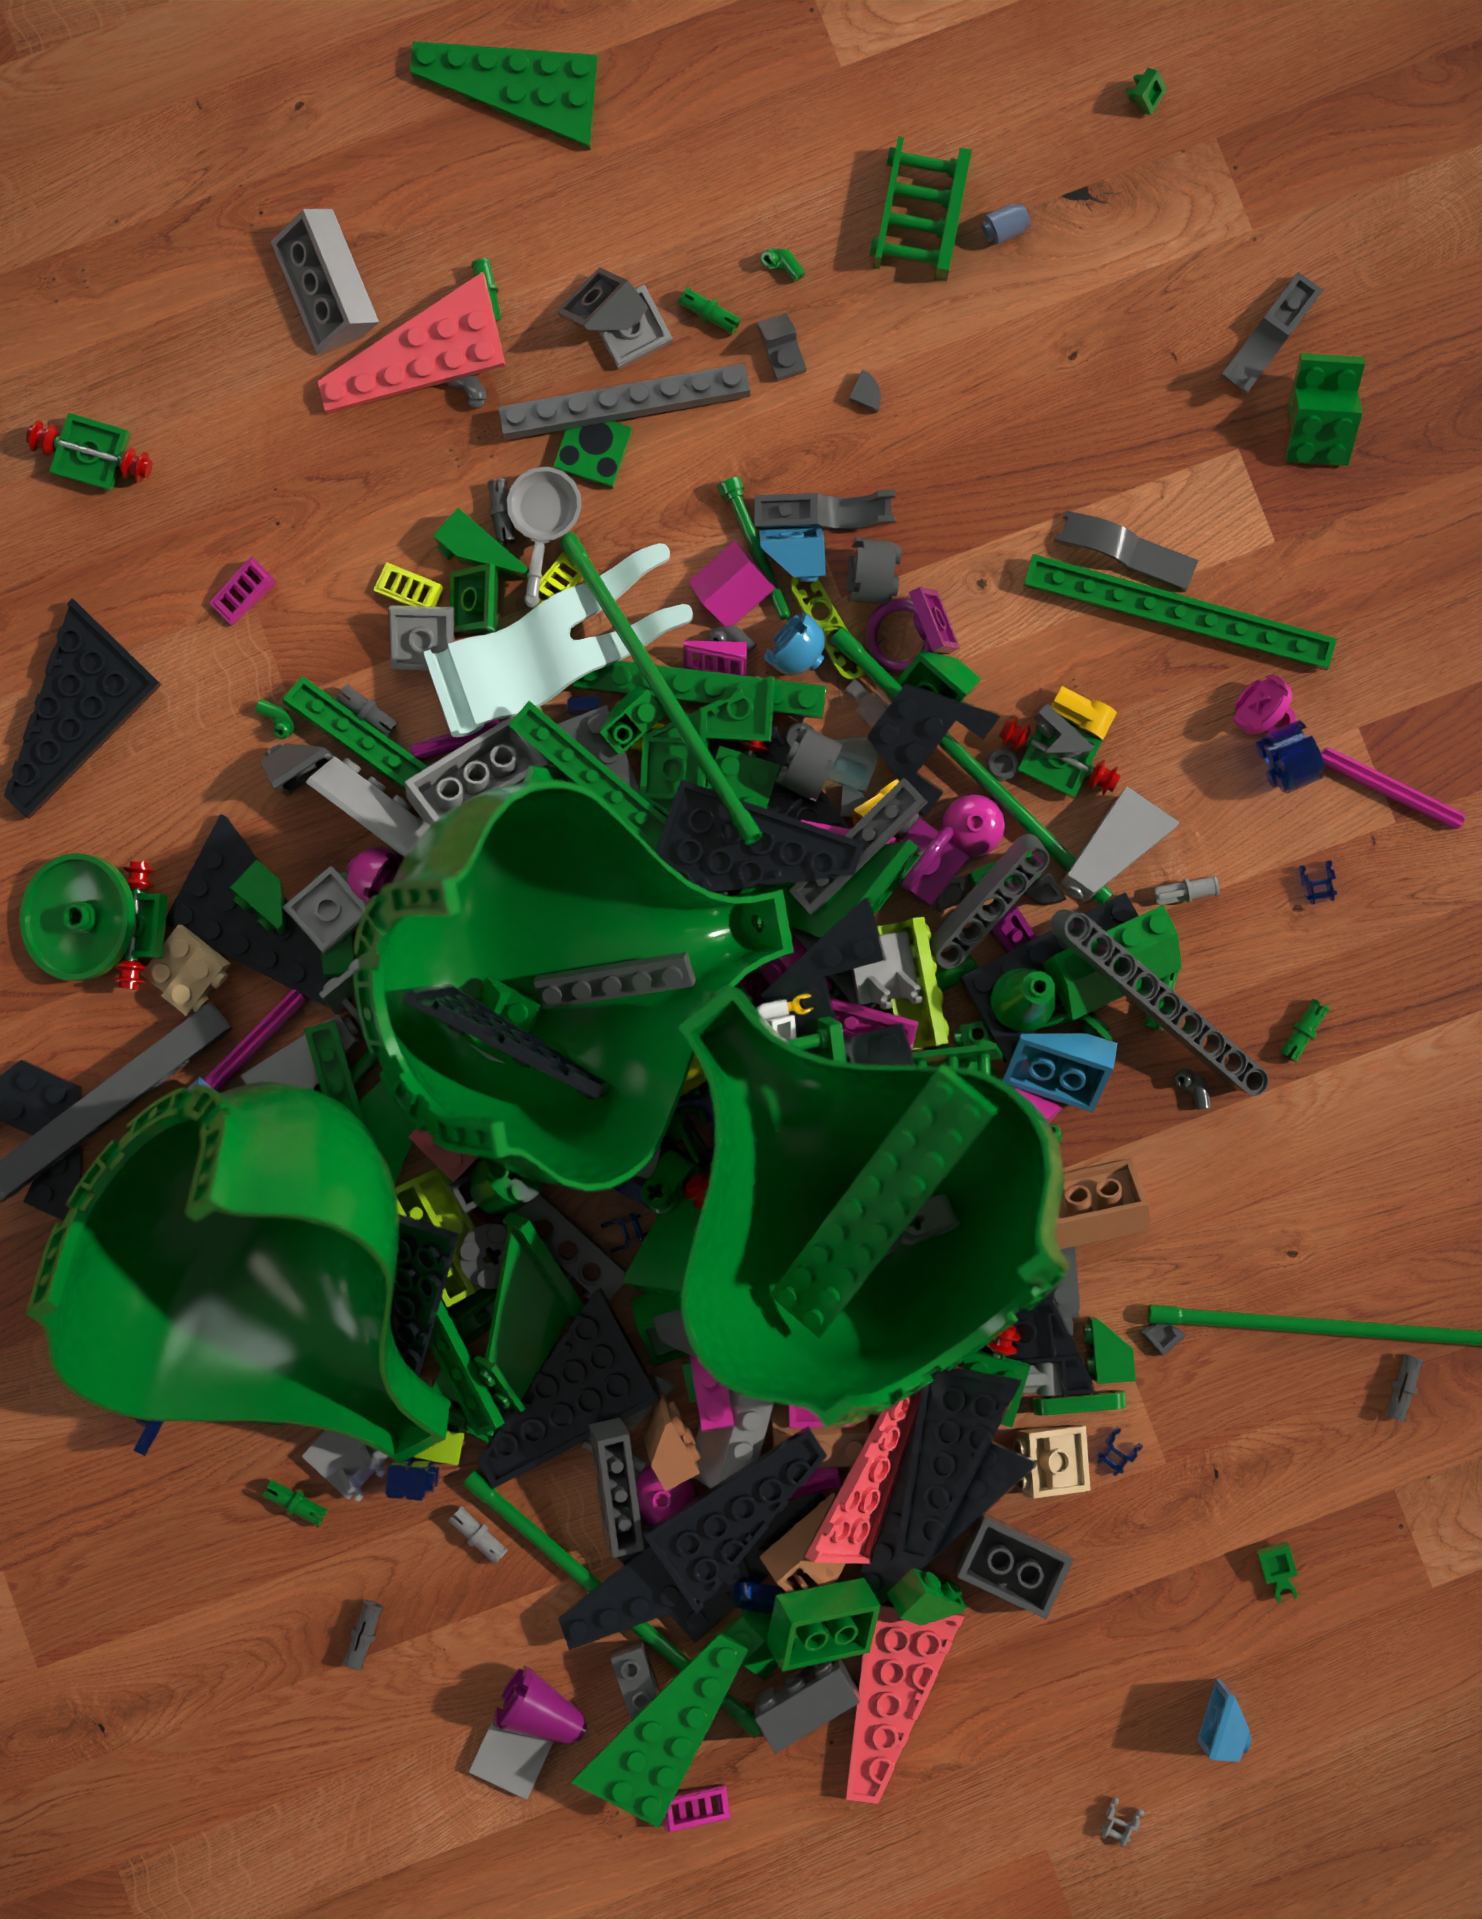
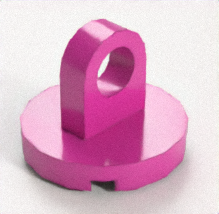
M1265 676L1267 679L1263 681L1258 679L1242 691L1235 703L1234 709L1237 712L1233 719L1237 726L1245 733L1253 735L1268 731L1275 736H1283L1292 730L1296 720L1294 711L1289 707L1292 698L1291 688L1279 676ZM1283 717L1282 722L1279 725L1274 726Z

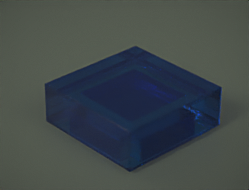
M597 696L567 699L568 712L570 715H582L600 708V699Z

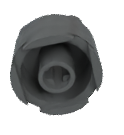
M855 537L851 547L857 548L856 556H849L846 591H851L852 593L847 599L854 602L887 605L892 596H897L899 577H894L895 564H900L901 546L895 545L893 541Z
M802 726L775 783L816 802L842 748V744Z
M500 1224L481 1225L472 1230L464 1239L460 1248V1265L466 1277L475 1285L487 1289L498 1288L508 1232L506 1226ZM490 1247L493 1251L500 1250L501 1255L498 1256L499 1263L497 1265H494L492 1262L486 1264L483 1261L487 1248Z

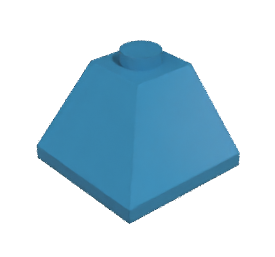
M821 527L759 530L760 547L793 577H800V581L810 582L819 580V576H826L824 535Z
M1216 1679L1197 1742L1209 1759L1240 1762L1242 1754L1248 1752L1251 1744L1250 1730L1235 1696L1223 1681Z

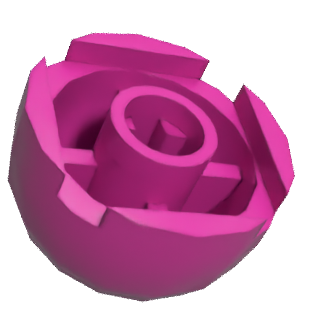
M972 794L962 796L950 804L944 813L941 830L944 827H951L954 833L950 841L970 856L969 858H977L987 855L997 847L1003 838L1005 823L1003 813L996 803L985 796Z
M384 847L368 848L349 862L347 866V883L351 890L368 904L372 897L378 896L382 892L381 888L394 881L396 873L405 857Z
M651 1465L645 1467L635 1480L640 1517L650 1525H655L695 1499V1484L692 1478L665 1491Z

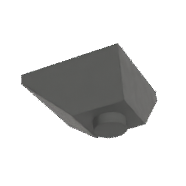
M599 267L556 312L561 317L586 330H628L639 323L642 315L649 307L628 280Z
M286 743L283 746L277 744L265 752L266 757L260 762L274 789L288 796L305 785L308 778L335 755L325 747Z

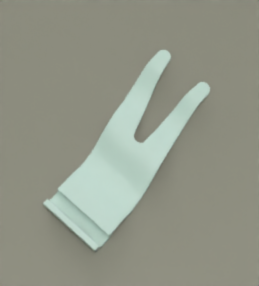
M662 543L643 548L625 558L615 567L600 575L616 601L642 576L666 563L670 558V550ZM586 583L565 589L551 596L533 608L520 620L502 630L448 643V649L440 653H432L431 649L423 652L447 725L453 737L468 736L481 730L484 727V723L514 717L528 701L538 708L581 677L630 656L616 631L580 640H573L570 637L571 628L602 611ZM687 604L664 608L632 624L631 627L645 647L667 631L690 623L693 618V611Z

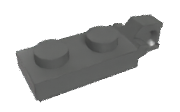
M1075 1246L1060 1249L1070 1264V1268L1065 1271L1066 1275L1061 1282L1046 1296V1298L1054 1297L1071 1335H1073L1072 1318H1079L1080 1310Z

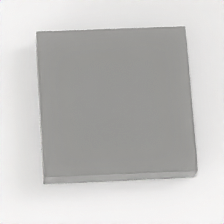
M645 284L635 289L649 307L642 315L639 323L628 330H597L618 370L673 343V337Z
M389 607L391 670L429 671L423 652L431 649L432 653H440L448 649V643L455 642L454 607Z
M330 866L285 904L283 908L324 955H327L358 928L359 921L367 904L351 890L349 884Z
M492 1720L469 1773L524 1799H528L553 1741L499 1729L494 1726Z

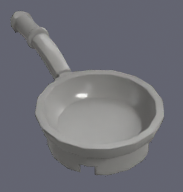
M551 467L533 468L521 474L511 485L507 497L508 515L514 527L525 537L531 538V541L535 542L530 571L527 573V591L524 596L528 607H535L540 599L539 588L540 580L543 577L541 571L545 550L544 544L567 534L577 523L582 509L581 493L574 480L563 471Z

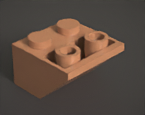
M662 1393L660 1394L661 1400L653 1406L643 1438L650 1465L664 1490L667 1491L700 1474L697 1461L701 1457L695 1446L696 1441L689 1427L685 1428L681 1421L682 1416L675 1402L668 1403Z

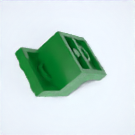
M1300 353L1287 406L1291 431L1285 451L1286 462L1349 466L1363 414L1358 390L1365 368L1364 357Z

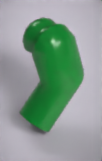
M260 699L255 713L271 719L275 729L273 733L277 738L286 739L290 737L294 731V724L289 710L283 706Z

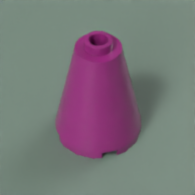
M527 1666L516 1670L501 1695L505 1699L503 1708L496 1707L493 1723L499 1729L565 1745H572L575 1741L579 1742L587 1729V1724L584 1723L585 1715Z

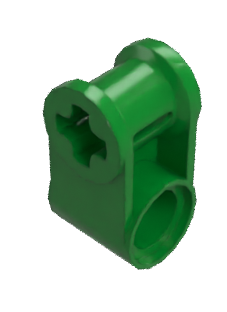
M674 1150L667 1151L641 1189L643 1200L656 1214L666 1215L671 1213L683 1197L687 1182L699 1174V1166ZM659 1194V1195H661V1196H663V1197L660 1199V1198H658V1197H656V1196Z

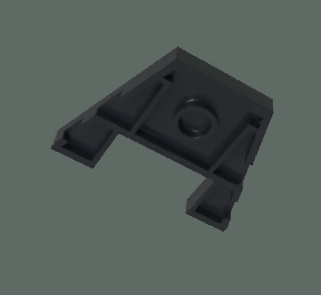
M905 683L870 730L867 737L898 780L901 781L905 778L928 802L921 809V812L927 815L943 794V790L918 773L919 769L955 721H958L983 740L1000 718V714Z
M1054 1297L1042 1299L1029 1311L1026 1308L1019 1310L1015 1314L1018 1321L1012 1325L1021 1336L1020 1340L1012 1342V1346L1017 1349V1352L1005 1357L1028 1364L1060 1361L1065 1395L1095 1393V1386ZM986 1345L980 1349L983 1352L993 1353Z

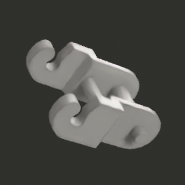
M1113 1797L1106 1811L1108 1820L1105 1827H1101V1831H1103L1102 1838L1105 1839L1109 1835L1119 1840L1121 1847H1125L1126 1843H1130L1131 1839L1129 1837L1132 1830L1137 1832L1140 1825L1139 1819L1143 1817L1144 1810L1139 1808L1132 1822L1126 1823L1114 1817L1115 1805H1118L1119 1798ZM1113 1823L1125 1827L1124 1833L1121 1834L1112 1830Z

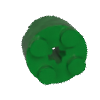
M484 1156L473 1164L468 1175V1180L471 1178V1197L483 1211L492 1215L506 1214L505 1216H507L510 1212L515 1213L535 1198L542 1187V1181L526 1178L509 1171Z

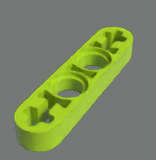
M792 577L791 591L802 611H805L813 618L811 610L815 605L823 604L829 609V615L825 620H814L823 630L825 635L824 650L838 675L845 681L853 682L862 677L864 671L857 666V673L852 674L850 670L845 672L843 668L846 666V662L841 655L838 659L834 656L842 652L827 643L826 637L830 632L838 631L841 627H844L846 630L847 628L819 580L812 581L813 583L810 585V591L813 596L820 593L821 597L813 598L805 605L804 601L809 600V596L804 589H797L800 577Z

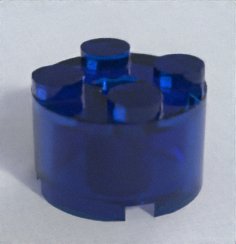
M1300 720L1262 735L1261 740L1255 742L1261 759L1266 760L1270 769L1266 771L1270 785L1273 788L1279 786L1281 791L1287 794L1323 779L1325 774L1319 773L1320 770L1325 768L1317 743L1312 735L1306 738L1302 730L1307 727Z

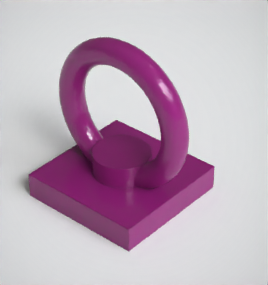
M923 587L916 588L909 592L911 599L896 598L889 600L887 605L881 604L870 616L865 629V645L869 655L887 672L902 674L915 658L913 657L907 661H894L886 657L879 648L877 641L878 628L883 619L895 611H908L914 614V625L918 634L924 640L921 650L950 654L960 649L938 591Z
M919 817L901 842H907L909 839L921 847L924 852L900 884L903 889L909 890L931 907L970 856L950 841L954 833L951 827H944L938 832Z

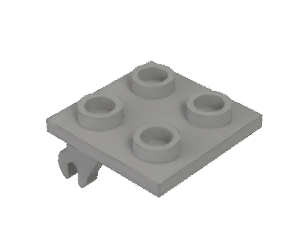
M907 931L881 935L880 938L886 960L851 969L858 1005L877 1003L880 1004L882 1009H889L892 1007V1001L888 1002V1000L901 997L910 999L912 1004L921 1003L922 996H917L920 986L916 980Z
M358 957L339 978L335 977L329 980L319 995L334 1015L341 1014L347 1009L361 1026L358 1011L350 1003L356 998L353 971L359 969Z
M325 1430L301 1457L348 1500L354 1495V1499L360 1502L364 1497L361 1491L362 1484L374 1471L377 1472L376 1475L379 1477L386 1473L383 1461L388 1456L349 1436Z

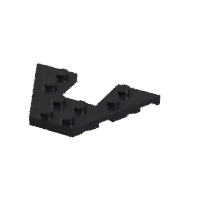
M864 898L762 993L764 1003L784 999L787 1002H791L795 997L803 993L811 995V997L801 998L799 1001L800 1007L803 1009L814 1007L810 1012L806 1014H798L795 1011L789 1012V1015H795L796 1038L815 1034L816 1030H818L817 1019L830 1016L837 1020L825 976L886 960L870 898ZM904 1023L843 1038L847 1063L916 1066ZM819 1047L803 1050L807 1053L822 1057L821 1049Z
M20 1060L0 1076V1121L32 1136L82 1099V1086L26 1060ZM81 1145L32 1182L23 1202L64 1221L71 1209L66 1206V1203L82 1179L84 1171L83 1148H81Z

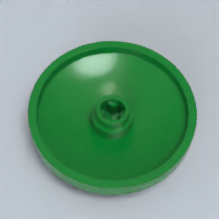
M65 854L47 862L32 877L22 898L20 930L29 955L43 971L63 980L83 981L94 979L111 970L121 960L129 947L135 928V903L126 879L110 862L98 856L88 854Z

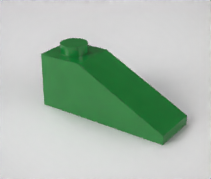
M459 508L452 513L433 535L438 543L436 549L448 560L454 557L460 563L474 567L491 563L495 564L499 573L528 580L527 573L530 571L529 568Z

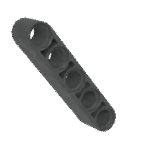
M1026 834L1019 837L932 935L929 943L930 949L941 967L952 969L959 966L1049 864V854L1036 836ZM1037 850L1033 856L1026 857L1029 852ZM1015 875L1010 881H1005L1008 876ZM994 899L990 904L983 905L987 900ZM967 923H973L970 927L962 929ZM952 946L950 950L942 952L945 947Z

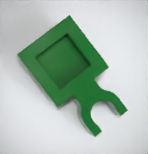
M1288 1542L1257 1549L1256 1553L1266 1584L1275 1582L1273 1592L1277 1603L1282 1602L1280 1593L1283 1589H1290L1293 1598H1298L1296 1588L1289 1580V1578L1298 1576Z

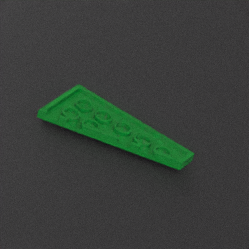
M412 41L410 64L412 77L443 90L449 89L463 95L465 99L488 105L494 111L530 126L546 129L553 132L557 137L564 140L566 138L579 143L581 147L591 150L598 55Z
M719 1632L656 1697L618 1732L617 1736L603 1750L601 1749L593 1757V1760L582 1771H579L572 1778L571 1783L659 1828L748 1652V1646Z

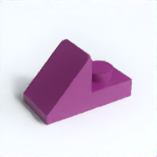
M1015 904L989 932L1006 953L1037 938Z

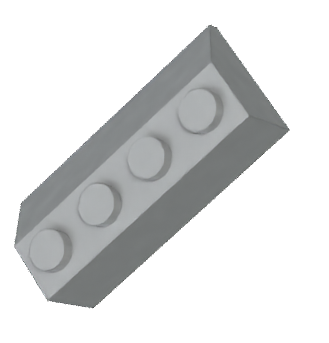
M302 209L271 241V244L316 354H323L362 338L379 321L333 209Z
M509 717L406 780V796L424 822L431 826L445 812L482 792L495 787L520 784L525 779L529 765L548 766V763L536 748L508 725L513 720L512 717Z
M334 756L306 781L308 785L404 857L431 827L424 822L421 816L416 818L408 812L411 805L396 795L391 799L384 794L383 791L386 787L371 776L367 781L360 776L358 772L361 768L347 757L342 762Z
M728 1388L735 1427L702 1432L700 1423L695 1444L701 1457L697 1461L700 1474L694 1476V1478L712 1488L759 1458L774 1402L747 1398Z

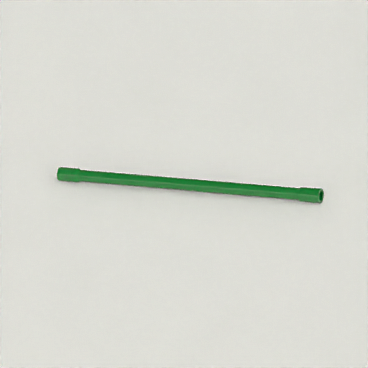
M574 532L563 535L559 540V544L571 563L579 571L724 805L744 843L749 845L756 842L762 837L760 829L750 813L743 807L593 566L587 551Z
M841 627L830 641L848 659L854 661L893 700L902 686L864 650L863 646L844 627ZM947 732L938 745L1028 834L1036 836L1046 851L1068 872L1076 858ZM1105 886L1091 898L1100 906L1110 898L1113 892Z
M1149 1304L1148 1323L1186 1324L1482 1347V1330L1187 1309L1178 1306Z
M475 1469L462 1483L467 1490L481 1502L490 1506L588 1593L602 1584L600 1580L498 1493L496 1488L493 1489L490 1483ZM648 1622L630 1628L679 1672L691 1662L684 1653ZM727 1692L720 1708L755 1739L762 1731L755 1720V1713Z

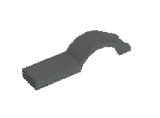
M1297 272L1247 342L1223 371L1220 378L1223 380L1227 378L1242 389L1241 393L1246 395L1322 293L1323 289Z
M878 490L873 494L860 497H831L819 493L755 495L754 527L756 529L821 527L836 530H854L896 523V516L891 515V499L896 498V491Z
M1065 511L1063 518L1067 522L1062 535L1056 534L1055 542L1068 547H1083L1100 552L1117 560L1127 570L1184 592L1188 589L1198 560L1139 538L1132 531L1114 522Z

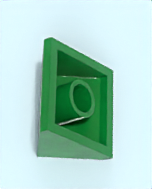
M489 563L450 573L449 607H454V635H486L498 631L500 574L495 564Z

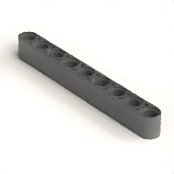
M1065 909L1059 910L1053 915L1050 927L1058 939L1228 1085L1252 1096H1258L1267 1089L1269 1077L1262 1067L1088 916ZM1073 919L1074 927L1071 932H1068V923ZM1096 938V948L1091 952V943ZM1117 959H1119V966L1117 970L1114 972V963ZM1141 978V986L1136 990V983ZM1163 998V1006L1159 1009V1002ZM1185 1017V1024L1181 1028V1021ZM1207 1036V1043L1203 1047V1040ZM1229 1055V1060L1225 1065V1059ZM1250 1074V1080H1249V1082L1246 1084V1079H1247L1248 1075Z
M212 1002L198 1010L0 1160V1202H4L14 1196L232 1030V1026L216 1005Z

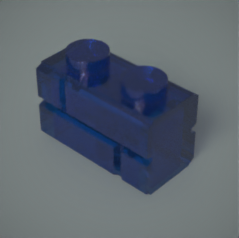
M411 1457L401 1463L394 1461L387 1469L385 1492L387 1498L403 1499L406 1496L407 1500L422 1501L429 1492H434V1488L438 1487L440 1467H435V1461L420 1458L415 1460V1457Z

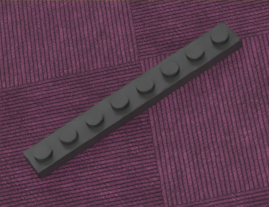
M745 363L499 406L498 408L504 440L747 398L750 397V386Z

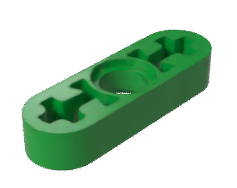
M1103 1390L1089 1394H1063L1032 1398L1034 1415L1038 1416L1126 1408L1125 1390Z

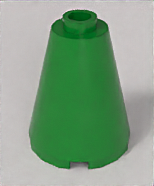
M1017 968L1006 972L998 979L991 994L992 1011L1000 1023L1017 1032H1029L1042 1027L1052 1016L1055 1007V985L1052 978L1044 972L1027 968Z

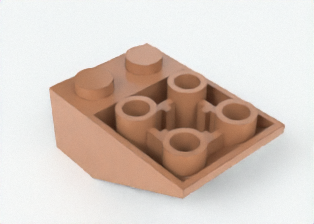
M834 1493L823 1500L760 1556V1559L776 1583L787 1593L835 1584L846 1564L818 1563L805 1558L811 1543L837 1497Z

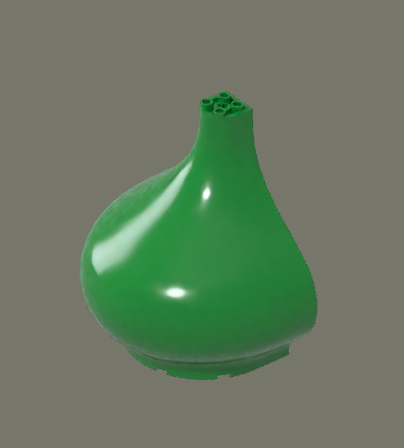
M538 781L495 787L482 792L448 810L431 825L405 856L393 883L381 888L382 892L378 896L372 897L365 907L359 921L354 946V953L359 955V969L353 972L358 1014L371 1056L377 1054L384 1070L379 1075L398 1108L419 1132H429L433 1136V1142L440 1147L457 1153L488 1157L509 1171L526 1178L570 1189L594 1191L612 1188L628 1180L650 1161L659 1148L668 1129L695 1055L685 1036L678 1028L685 1021L684 1017L694 1008L705 1006L712 1000L711 995L724 986H735L746 974L761 965L794 951L783 889H761L730 897L710 892L688 881L665 863L594 792L580 785L563 781ZM687 952L696 979L692 987L544 1010L541 1008L530 1034L612 1085L606 1097L601 1099L594 1098V1100L583 1097L576 1091V1088L558 1081L532 1066L526 1068L513 1060V1056L497 1050L467 1033L466 1035H460L448 1027L447 1023L403 1001L409 989L442 984H452L477 1000L485 978L489 976L540 1002L533 982L538 975ZM471 1045L479 1048L480 1050L488 1053L489 1055L497 1058L498 1060L504 1063L492 1061L486 1058Z
M732 985L718 989L711 995L712 1000L705 1006L694 1008L684 1017L685 1021L678 1028L698 1058L710 1085L715 1111V1152L708 1191L685 1271L681 1291V1310L685 1330L700 1363L720 1384L747 1398L807 1408L818 1416L826 1429L850 1426L865 1420L871 1413L874 1415L879 1414L934 1381L930 1375L936 1371L942 1372L947 1368L950 1371L1017 1322L1018 1319L1015 1314L1019 1310L1025 1308L1028 1311L1031 1310L1065 1277V1271L1070 1268V1264L1061 1253L1056 1242V1222L1064 1187V1174L1060 1146L1047 1119L1031 1101L1007 1083L977 1070L948 1067L999 1109L930 1197L946 1194L960 1224L949 1231L948 1234L935 1236L934 1241L928 1238L914 1245H904L900 1242L892 1258L885 1265L873 1270L828 1330L820 1338L815 1336L769 1294L940 1067L861 1065L828 1060L807 1053L778 1034L764 1020L742 990Z
M256 1082L222 1093H218L206 1085H194L190 1091L183 1087L166 1094L145 1108L127 1124V1129L130 1131L119 1142L112 1139L99 1154L68 1199L66 1206L71 1209L63 1224L56 1222L51 1232L26 1311V1315L36 1320L45 1329L50 1365L64 1386L81 1399L99 1408L141 1420L262 1421L321 1428L358 1440L399 1463L446 1439L451 1401L420 1379L404 1362L394 1343L390 1326V1308L398 1252L399 1211L389 1165L370 1131L342 1103L308 1087L276 1082Z

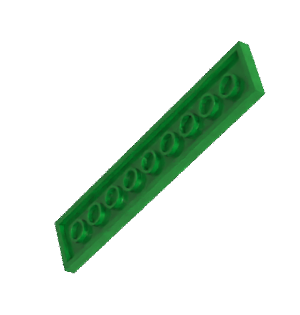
M945 1064L938 1068L769 1296L815 1336L820 1338L999 1109Z

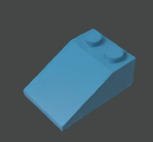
M1087 1033L1021 1034L1002 1081L1010 1086L1093 1113L1113 1071L1118 1043Z

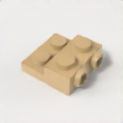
M177 925L164 943L163 958L152 959L141 975L164 992L161 995L184 1015H189L207 1005L210 1000L207 995L212 988L217 989L228 976L225 971L231 963L184 925Z
M1086 1426L1041 1427L1017 1431V1439L1013 1440L1012 1449L1038 1461L1036 1468L1031 1470L1016 1484L1022 1496L1035 1499L1091 1491Z

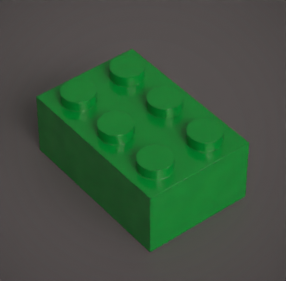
M865 1578L776 1595L766 1644L781 1671L870 1653L881 1605Z

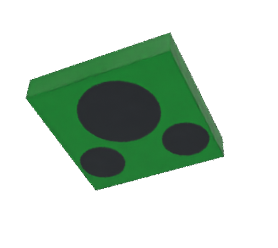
M611 421L566 429L553 467L566 474L614 489L633 428Z

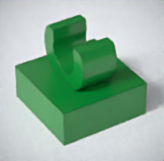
M1147 68L1143 75H1134L1133 79L1137 86L1134 90L1127 88L1125 93L1131 102L1137 103L1141 113L1152 116L1167 88L1159 71Z

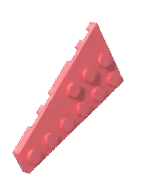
M483 272L318 380L324 411L330 414L505 367L504 354Z
M921 1389L881 1412L811 1543L805 1558L818 1563L870 1564L873 1550L876 1546L917 1421Z
M883 1604L880 1606L870 1653L862 1654L858 1686L860 1703L856 1705L846 1800L879 1803L895 1769L897 1759L907 1743L910 1731L918 1719L938 1676L942 1662L952 1646L955 1634L965 1618L963 1613L919 1626L899 1618L893 1605Z

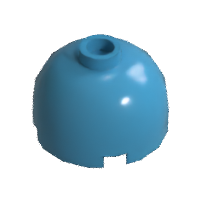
M805 611L801 612V619L795 615L781 628L772 640L777 643L773 651L767 648L765 652V661L783 674L797 675L804 673L808 669L814 671L824 659L821 653L825 646V635L818 623Z

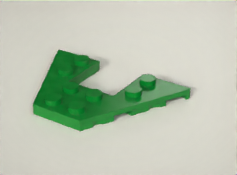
M769 676L765 680L743 690L736 691L724 699H719L687 715L707 749L708 739L771 742L775 677ZM672 722L643 735L640 796L668 816L681 779L706 787V776ZM756 805V806H759V807H762V808L767 809V806Z

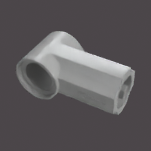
M1060 1361L1029 1364L1030 1370L1023 1393H1037V1395L1043 1396L1065 1394Z

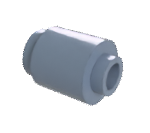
M1011 203L985 215V223L981 225L986 240L999 245L1024 233L1025 229L1030 227V218L1022 203L1017 205Z

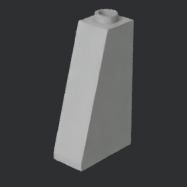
M1126 786L1118 795L1060 884L1065 887L1066 892L1070 896L1086 902L1166 838L1177 827L1179 821Z
M337 1014L326 1022L336 1020L347 1057L360 1042L356 1035L360 1030L350 1016L345 1018L344 1015ZM305 1035L241 1075L246 1085L256 1082H276L308 1087L315 1091L320 1088Z

